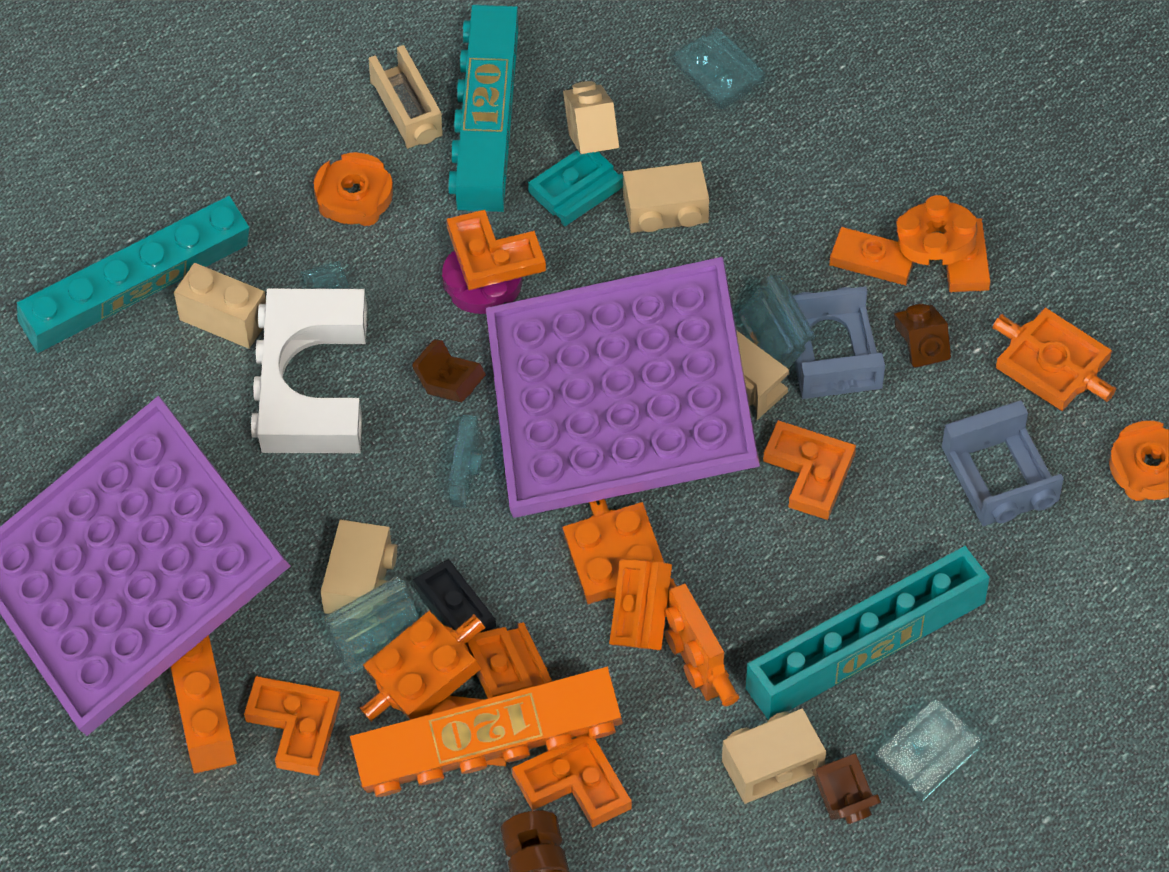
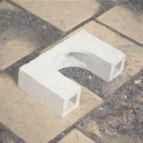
M267 289L266 304H259L258 324L259 328H264V340H257L256 362L257 364H262L261 376L254 377L253 385L254 400L260 401L259 413H252L251 417L252 438L259 439L262 453H361L362 412L359 398H315L304 396L292 390L285 383L283 374L289 361L297 353L310 346L318 344H366L368 308L365 289Z

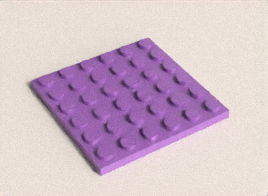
M723 257L486 308L509 507L513 518L760 467Z
M157 396L0 526V614L75 725L88 736L291 566L168 405Z

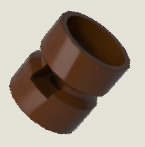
M545 810L528 811L515 815L503 823L501 834L505 853L510 857L508 861L510 872H569L565 850L560 847L562 837L558 819L554 813Z

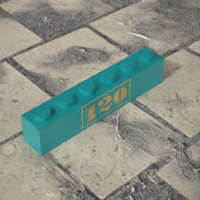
M472 5L471 20H464L463 43H468V50L461 49L460 72L466 73L465 79H458L457 100L463 103L462 109L455 110L454 128L455 133H460V139L452 141V163H457V171L449 172V194H456L457 210L504 212L519 34L518 6Z
M229 195L17 302L18 322L38 354L182 280L194 263L207 267L248 245L250 227Z
M963 546L747 663L746 690L768 720L778 713L788 712L985 604L990 577L967 547Z

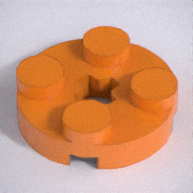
M358 152L341 155L342 160L335 161L331 165L330 160L323 164L314 179V193L320 214L325 218H330L343 224H360L362 226L375 224L379 220V215L386 211L393 198L392 177L384 169V164L372 155ZM353 184L360 185V191L355 193L344 190V188H352Z
M942 195L929 197L926 203L909 209L896 221L900 251L906 258L918 264L929 265V259H942L943 265L953 264L967 257L976 245V217L967 208L951 203L947 197Z
M1157 421L1133 423L1125 427L1119 433L1118 439L1113 443L1109 458L1110 471L1115 481L1125 489L1126 495L1132 500L1142 501L1145 499L1160 500L1169 498V429L1163 428L1164 423ZM1151 454L1153 459H1161L1162 462L1158 466H1150L1144 462L1145 455Z

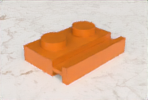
M620 559L610 645L661 650L672 564Z
M524 622L518 623V628L508 631L506 627L478 633L466 643L469 653L482 668L476 674L488 699L552 682Z

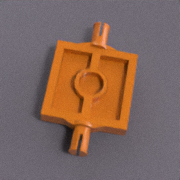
M1046 307L1033 321L1021 327L1003 314L994 322L993 329L1011 339L1009 347L997 358L996 368L1059 410L1063 411L1078 394L1087 389L1105 402H1108L1114 395L1116 387L1097 376L1098 372L1110 360L1112 350Z
M605 499L598 500L599 505H597L596 501L589 502L593 516L562 527L587 604L607 598L615 599L620 559L664 563L643 502L618 510H609Z
M670 578L668 607L665 609L669 623V629L665 631L667 643L675 655L681 654L686 663L684 671L692 688L696 689L699 687L706 701L719 696L723 706H730L738 701L739 695L728 678L727 670H725L724 651L687 585L684 583L676 586L674 579Z
M429 610L363 664L368 674L376 681L379 693L360 707V710L370 722L389 706L402 711L410 720L425 716L482 669L476 659L469 653L466 643L484 630L485 626L473 614L471 618L454 631L452 628L444 626Z

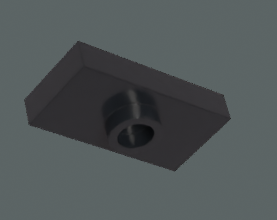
M449 558L413 579L414 588L444 626L450 627L455 631L474 614L485 626V629L481 632L489 631L496 627L495 617Z

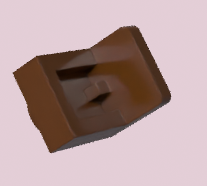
M915 304L909 306L906 311L894 313L895 328L908 343L909 359L913 367L938 363L951 358L948 323L933 305Z
M434 339L412 364L427 394L461 403L486 376L480 363L452 357L444 342L438 339Z
M856 753L812 769L831 820L845 817L847 824L857 822L872 815L869 807L881 803L878 794L872 795Z

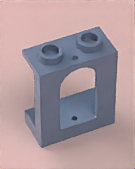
M866 286L857 288L842 287L833 291L818 293L802 292L794 296H786L785 324L802 399L883 389L885 362L882 352L877 353L866 309ZM823 320H835L843 324L848 330L854 356L815 361L810 339L812 326Z
M1021 400L946 424L944 428L942 449L982 526L995 522L1006 523L1017 515L1034 509L1037 511L1045 510L1060 499L1064 478L1061 474L1052 477L1025 428L1028 412ZM1005 442L1028 485L991 496L970 453Z

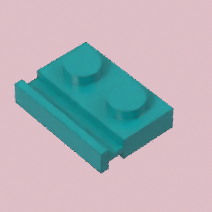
M576 150L528 182V192L553 216L559 217L561 224L565 227L622 189L623 174H618L614 170V166L599 152L580 154Z

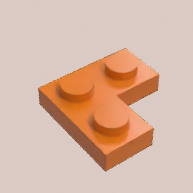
M485 210L447 219V229L468 290L546 271V261L535 231L496 240Z
M778 420L765 448L763 462L800 473L789 497V508L828 520L854 459L856 445Z
M256 676L244 716L248 723L284 729L275 758L276 768L319 776L340 706L341 696L339 691Z
M589 733L572 739L573 744L568 747L544 752L512 767V776L532 811L572 793L593 828L632 809L630 797L597 741L590 739Z

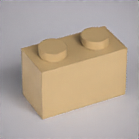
M584 81L572 85L573 89L564 90L563 95L569 136L580 154L619 148L614 103L602 85H596L593 81Z
M701 162L623 172V197L631 233L642 231L654 232L659 229L679 226L692 227L709 222V195Z
M194 263L174 291L179 319L185 323L250 349L263 329L259 328L258 324L259 304H266L265 291Z
M339 520L321 588L324 613L374 621L378 605L384 606L387 599L388 581L384 580L387 569H394L397 558V545L391 544L389 527Z
M803 708L792 713H778L771 717L767 723L752 729H738L730 734L727 739L723 740L722 762L744 804L814 776L812 769L825 765L826 750Z

